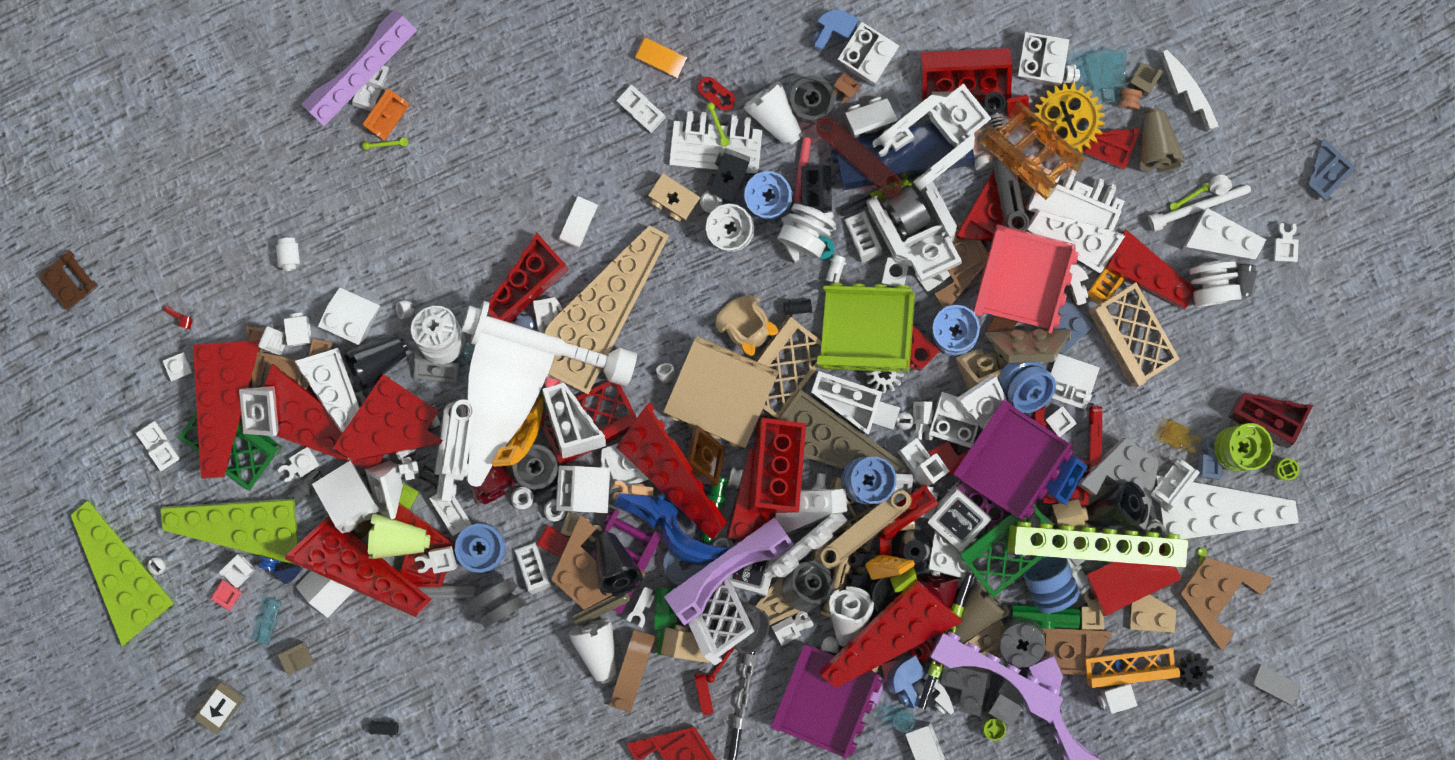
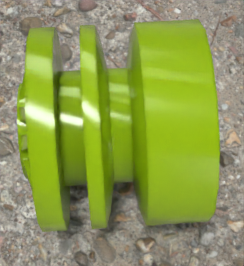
M1255 423L1232 425L1224 428L1217 435L1214 443V452L1218 462L1227 470L1232 472L1257 470L1264 467L1270 460L1273 453V442L1270 434L1260 425Z

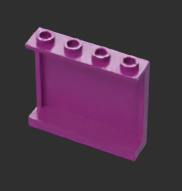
M1004 399L954 472V476L1023 522L1025 517L1029 519L1036 508L1033 505L1037 499L1042 500L1049 489L1046 486L1050 480L1055 481L1061 472L1059 467L1062 462L1065 461L1067 463L1073 455L1074 451L1071 450L1073 444L1054 434Z
M806 643L803 645L771 729L785 732L840 755L846 760L849 755L853 756L856 750L857 743L854 741L857 734L861 735L866 723L863 722L865 713L870 714L874 701H871L874 692L878 693L883 682L879 679L881 674L870 670L835 688L820 675L819 671L836 655Z

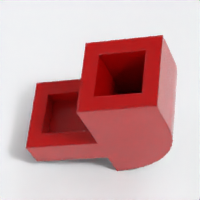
M946 441L929 451L928 454L931 456L937 453L949 470L947 474L954 475V472L970 449L957 456L949 441Z

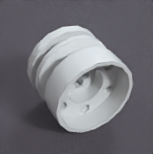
M795 203L791 210L797 215L790 213L787 217L795 225L784 224L777 239L784 245L806 256L819 259L826 245L818 237L829 238L831 233L826 229L833 230L836 223L815 208Z
M720 205L707 218V236L713 245L723 251L735 252L742 250L749 245L754 237L755 226L753 218L745 209L738 205ZM734 222V227L737 228V231L728 234V230L725 227Z
M1213 261L1189 269L1190 275L1200 274L1201 278L1191 280V284H1202L1203 288L1193 292L1195 307L1242 300L1240 285L1229 284V280L1238 277V273H1227V270L1237 267L1236 262Z
M430 306L421 310L413 319L410 329L412 338L428 361L434 364L452 362L461 355L465 348L466 339L464 332L461 331V326L449 309L443 306Z

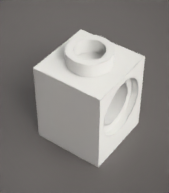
M893 256L892 258L887 257L881 284L896 288L897 285H904L908 265L896 262ZM894 265L899 266L902 271L901 276H891L889 272L890 267Z
M303 313L289 314L290 318L284 319L287 346L311 344L312 337L309 317L303 316Z

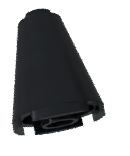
M395 336L347 348L343 352L352 375L360 378L361 381L358 382V385L362 390H365L407 356L406 351H408V347L403 338L399 340Z
M1132 481L1123 482L1086 506L1088 514L1086 522L1092 527L1138 526L1144 523L1148 516V504H1144L1142 497H1145V494L1136 483Z
M918 529L900 531L891 542L892 557L913 560L915 563L913 568L916 573L923 571L929 566L932 540L926 533ZM914 547L918 549L916 556L911 554V549Z
M609 532L601 533L595 540L599 590L605 596L606 593H611L612 597L625 595L637 588L636 583L639 580L640 583L642 582V572L615 534Z

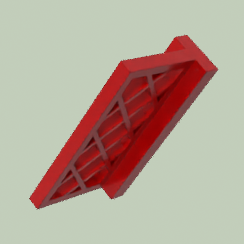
M609 381L591 389L589 394L583 393L575 397L578 402L582 401L581 407L583 410L594 413L592 419L594 424L598 414L609 417L607 426L603 428L597 427L605 435L606 444L625 435L637 418L621 385L615 384L618 389L616 399L604 396L606 388L615 384ZM620 395L624 402L619 401ZM594 396L599 398L596 410L584 406L588 397ZM603 399L614 403L611 414L599 411ZM617 404L626 406L630 414L622 418L614 416ZM548 412L542 414L540 425L561 466L591 452L588 451L563 459L560 450H558L555 444V434L553 438L550 432L554 433V430L547 428L544 422L545 419L549 418Z

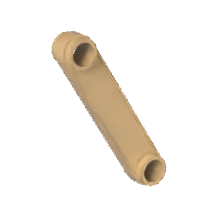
M903 490L894 492L887 500L880 503L821 552L822 563L828 567L839 565L906 511L912 503L910 494ZM900 494L906 497V504L902 507L896 504V498ZM829 551H834L836 554V560L833 563H829L826 560V555Z

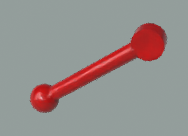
M733 648L726 652L712 674L706 677L708 683L715 681L716 674L733 652Z

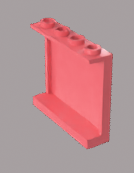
M996 224L973 308L974 314L982 316L983 313L1035 325L1048 329V333L1052 334L1053 328H1058L1061 317L1058 314L1059 307H1064L1066 301L1065 286H1070L1073 273H1070L1071 265H1076L1079 252H1076L1075 244Z

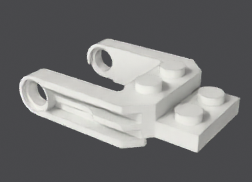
M964 84L947 97L930 95L878 137L885 147L921 117L928 114L930 120L946 140L954 146L950 153L913 182L919 191L973 149L974 132L991 120V117Z
M933 181L924 187L921 193L939 226H934L908 238L905 242H902L886 210L882 209L877 200V196L866 200L869 212L895 261L913 266L921 282L962 263L953 245L957 226Z
M463 399L449 403L443 409L439 438L443 441L438 445L435 461V474L439 475L436 501L451 502V497L454 498L456 494V484H453V482L462 481L464 476L467 477L469 463H467L475 412L473 404L468 400ZM463 405H466L469 409V413L467 416L466 409ZM457 408H459L461 412L460 417L456 413Z

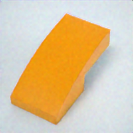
M645 37L634 58L674 78L678 77L686 60V57Z

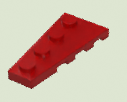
M1125 229L1122 233L1125 237L1111 257L1106 269L1132 283L1136 282L1139 287L1185 310L1195 288Z

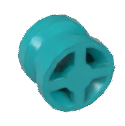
M820 237L819 239L826 245L821 257L818 259L823 261L833 255L835 248L832 240Z

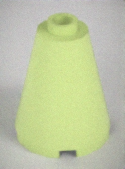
M379 514L372 515L371 523L374 526L369 531V559L423 553L425 548H429L430 535H426L425 529L394 519L391 520Z

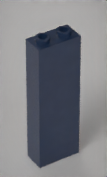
M934 123L909 127L908 129L913 134L914 140L896 152L893 147H890L888 153L883 157L879 156V152L884 149V146H872L873 141L883 133L834 142V150H831L833 164L837 163L839 171H835L837 184H842L843 191L920 176L950 153L954 146L946 140ZM973 149L947 170L974 165L975 156Z

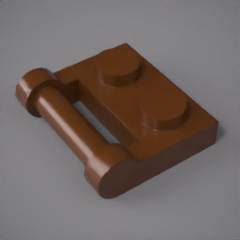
M72 251L65 253L57 262L39 275L67 311L98 287L95 280L92 281L74 259L75 255ZM66 264L69 265L85 286L82 290L78 288L63 269Z

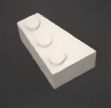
M1206 208L1202 211L1182 249L1251 262L1256 260L1266 239Z
M818 371L811 394L863 433L869 435L883 392Z
M846 489L801 490L799 512L776 513V520L787 535H792L824 521L831 514H842L847 511Z

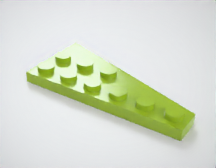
M294 498L165 506L160 509L163 531L295 564L285 559L286 554L299 543Z
M86 501L71 514V518L123 647L175 602L90 501Z

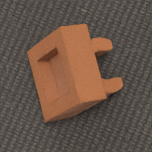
M844 72L834 84L836 88L833 92L836 95L839 91H842L845 94L842 102L845 103L849 98L852 99L862 85Z

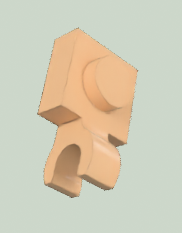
M615 481L612 484V488L619 489L621 494L653 497V487L635 484L629 488L622 481ZM615 492L612 498L616 500L619 492Z

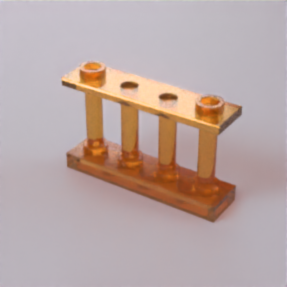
M1018 100L1010 113L1013 118L999 130L990 125L985 130L980 143L1047 200L1058 185L1055 180L1069 167L1077 172L1086 158L1037 117L1029 107ZM1020 123L1029 133L1017 144L1013 145L1005 136ZM1037 138L1046 147L1031 160L1021 151ZM1054 153L1062 162L1053 171L1046 174L1038 166L1049 155Z

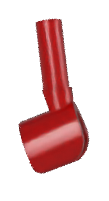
M168 306L164 308L165 312L179 319V327L191 328L193 321L191 317L177 313Z

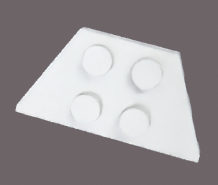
M619 443L602 449L600 468H610L609 494L620 491L617 488H612V484L615 481H622L627 487H630L631 485L648 480L616 448Z

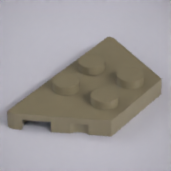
M1036 329L1034 331L985 332V342L994 344V350L1001 354L1008 363L1054 362L1058 357V353L1064 349L1066 340L1070 341L1071 329L1053 330L1052 334L1048 333V330Z

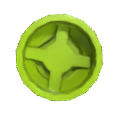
M1290 458L1278 460L1273 467L1276 478L1283 481L1295 479L1300 470L1298 463Z
M989 717L983 722L982 731L988 739L997 741L1006 734V726L998 718Z

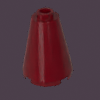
M492 465L481 486L475 487L470 484L469 486L474 502L477 506H480L481 501L486 505L506 494L504 490L507 487L512 489L515 486V482L502 466L494 467Z
M931 573L916 576L922 585L951 609L959 583L958 577L940 573V576H933Z

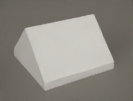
M275 386L239 389L243 434L276 436L279 427Z
M310 571L296 586L307 602L327 618L355 591L313 571Z

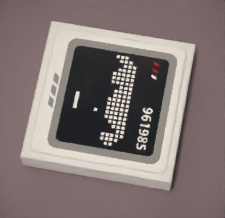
M957 488L928 520V523L962 552L988 524L991 517Z
M777 559L756 562L734 572L729 576L733 587L767 597L771 578L764 576L766 573L764 570Z

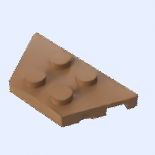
M1042 628L1045 634V653L1043 656L1053 652L1062 674L1086 675L1084 658L1100 656L1105 644L1112 635V631ZM1095 662L1091 663V670L1093 669Z

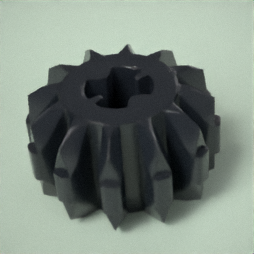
M1188 653V661L1182 657L1180 658V661L1184 664L1183 667L1176 665L1182 671L1180 677L1176 678H1183L1180 685L1185 686L1188 683L1187 689L1189 691L1193 690L1194 685L1198 691H1201V683L1206 687L1209 686V683L1205 680L1206 677L1210 679L1214 677L1212 674H1208L1207 671H1211L1214 668L1211 665L1205 666L1209 662L1208 658H1204L1201 661V654L1197 653L1194 659L1193 655ZM1194 666H1196V670L1199 671L1198 676L1194 675L1195 678H1193V674L1190 673L1191 668L1195 669Z

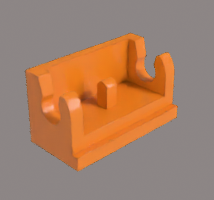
M387 88L362 125L385 141L410 104Z

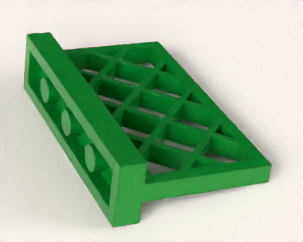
M196 411L178 438L199 453V446L197 445L199 441L193 442L186 437L190 429L198 428V425L193 426L196 421L198 423ZM241 416L237 430L239 435L234 439L233 452H231V455H234L236 467H227L226 474L250 491L283 446L266 435L243 434ZM236 438L247 440L249 450L238 451ZM261 451L268 458L263 464L255 465L253 452ZM249 453L251 465L240 467L238 454ZM252 468L253 479L250 483L242 479V469Z
M1034 504L1033 506L1036 508L1034 513L1040 519L1039 523L1049 524ZM1010 513L958 554L992 597H995L1044 557L1036 556L1032 560H1024L1023 554H1020L1019 559L1007 558L1010 525L1017 526L1018 521L1022 522ZM1006 535L1005 541H999ZM1057 535L1054 536L1056 541L1052 543L1053 546H1056L1059 542ZM994 544H1005L1004 557L991 556ZM988 550V555H982ZM978 557L987 558L986 571L977 570L972 562ZM991 558L1003 560L1002 573L989 572ZM1006 560L1019 561L1018 571L1015 574L1005 573ZM1022 562H1028L1025 566L1022 567ZM980 573L986 574L985 580ZM989 574L1001 576V584L994 591L988 584ZM1005 576H1009L1010 578L1004 582Z

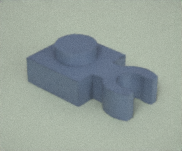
M1202 440L1201 449L1204 454L1198 455V471L1200 472L1198 478L1219 480L1222 475V465L1218 462L1214 452L1215 441L1212 442V448H1210V440Z

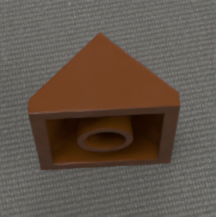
M695 425L687 457L689 464L693 468L691 472L697 481L700 480L702 484L716 486L719 483L725 447L701 427Z

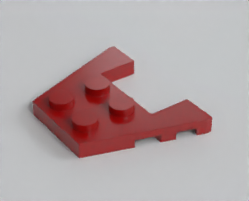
M399 503L394 520L425 529L426 535H430L429 548H425L423 553L405 555L399 573L416 587H442L447 571L434 573L433 568H429L426 572L419 573L418 569L425 566V563L423 561H415V558L420 554L429 556L428 552L432 549L452 546L454 550L455 542Z
M695 726L627 744L635 760H641L655 750H658L663 760H716Z

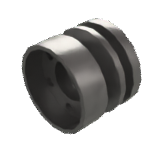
M739 598L754 632L732 648L741 653L749 654L760 648L765 641L770 626L769 616L765 611ZM717 605L714 615L721 616L724 605ZM730 606L727 617H734L737 608ZM712 619L710 630H716L719 620ZM725 621L722 631L729 632L732 622ZM738 623L735 633H740L746 628L744 623ZM720 636L718 641L725 643L727 636Z

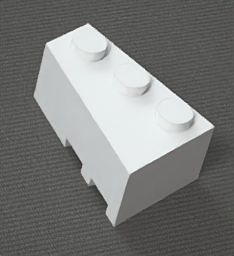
M565 383L542 389L544 402L563 459L606 446L605 435L593 423L592 418L583 410Z

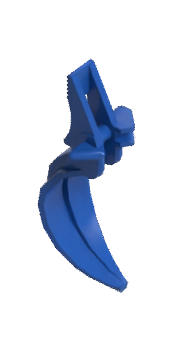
M619 493L614 505L626 512L644 519L651 528H654L655 525L660 526L665 543L670 548L671 553L681 561L694 565H708L727 550L733 548L707 545L684 534L677 525L676 516L678 508L664 500V493H661L659 497Z

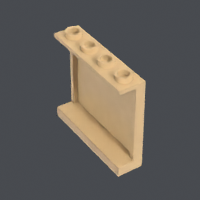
M696 336L664 409V413L668 414L667 416L673 420L687 422L691 428L698 425L712 437L728 440L729 444L734 447L746 448L779 371Z

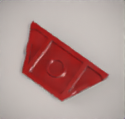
M994 170L955 237L992 242L996 224L1002 225L1003 216ZM1012 219V226H1014L1016 222L1015 219Z

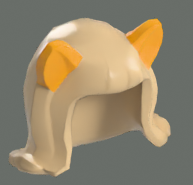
M744 295L731 300L721 309L716 316L715 327L720 333L726 330L731 340L739 345L745 354L753 356L755 348L761 346L768 335H777L779 332L776 325L769 322L764 310L757 305L760 297Z

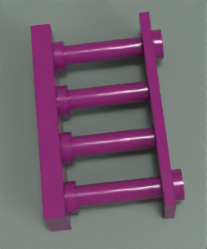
M615 509L614 513L609 512L604 521V524L607 525L604 532H610L612 526H615L643 541V544L647 546L643 554L640 552L637 554L624 547L637 566L644 572L662 538V533L655 530L653 534L650 532L647 534L617 518L620 513L617 509ZM594 549L591 556L596 560V553ZM633 591L629 592V598L631 597ZM627 603L613 610L622 614Z

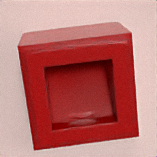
M1027 94L1006 100L1005 108L1008 118L1029 113V97Z

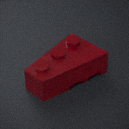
M1243 393L1237 398L1228 417L1240 424L1255 423L1262 426L1270 434L1272 441L1285 448H1289L1295 444L1313 405H1304L1288 400L1282 401L1272 399L1271 397Z

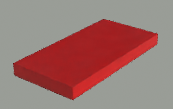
M1163 543L1159 546L1160 554L1165 550ZM1144 547L1138 549V552H1142ZM1111 562L1085 575L1103 616H1107L1181 579L1176 566Z

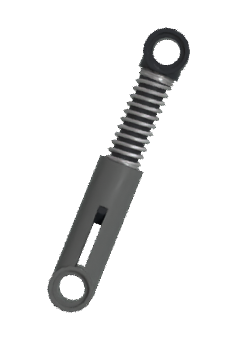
M993 91L982 98L979 104L991 117L987 125H989L988 129L990 130L988 132L990 133L992 148H994L992 151L995 152L993 155L996 161L992 165L1003 216L1002 226L1014 228L1012 226V219H1015L1019 223L1018 230L1026 231L1029 227V218L1024 211L1014 158L1009 156L1011 153L1008 152L1010 149L1007 148L1009 147L1007 145L1008 141H1006L1007 137H1005L1007 134L1004 133L1006 131L1004 129L1005 125H1003L1005 122H1002L1006 100L1001 93ZM988 100L996 104V109H992L989 106Z

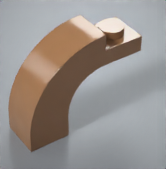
M634 629L609 706L631 713L655 636Z

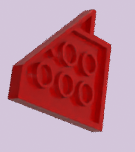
M383 374L332 449L348 460L356 461L440 445L443 440L427 430L439 411Z

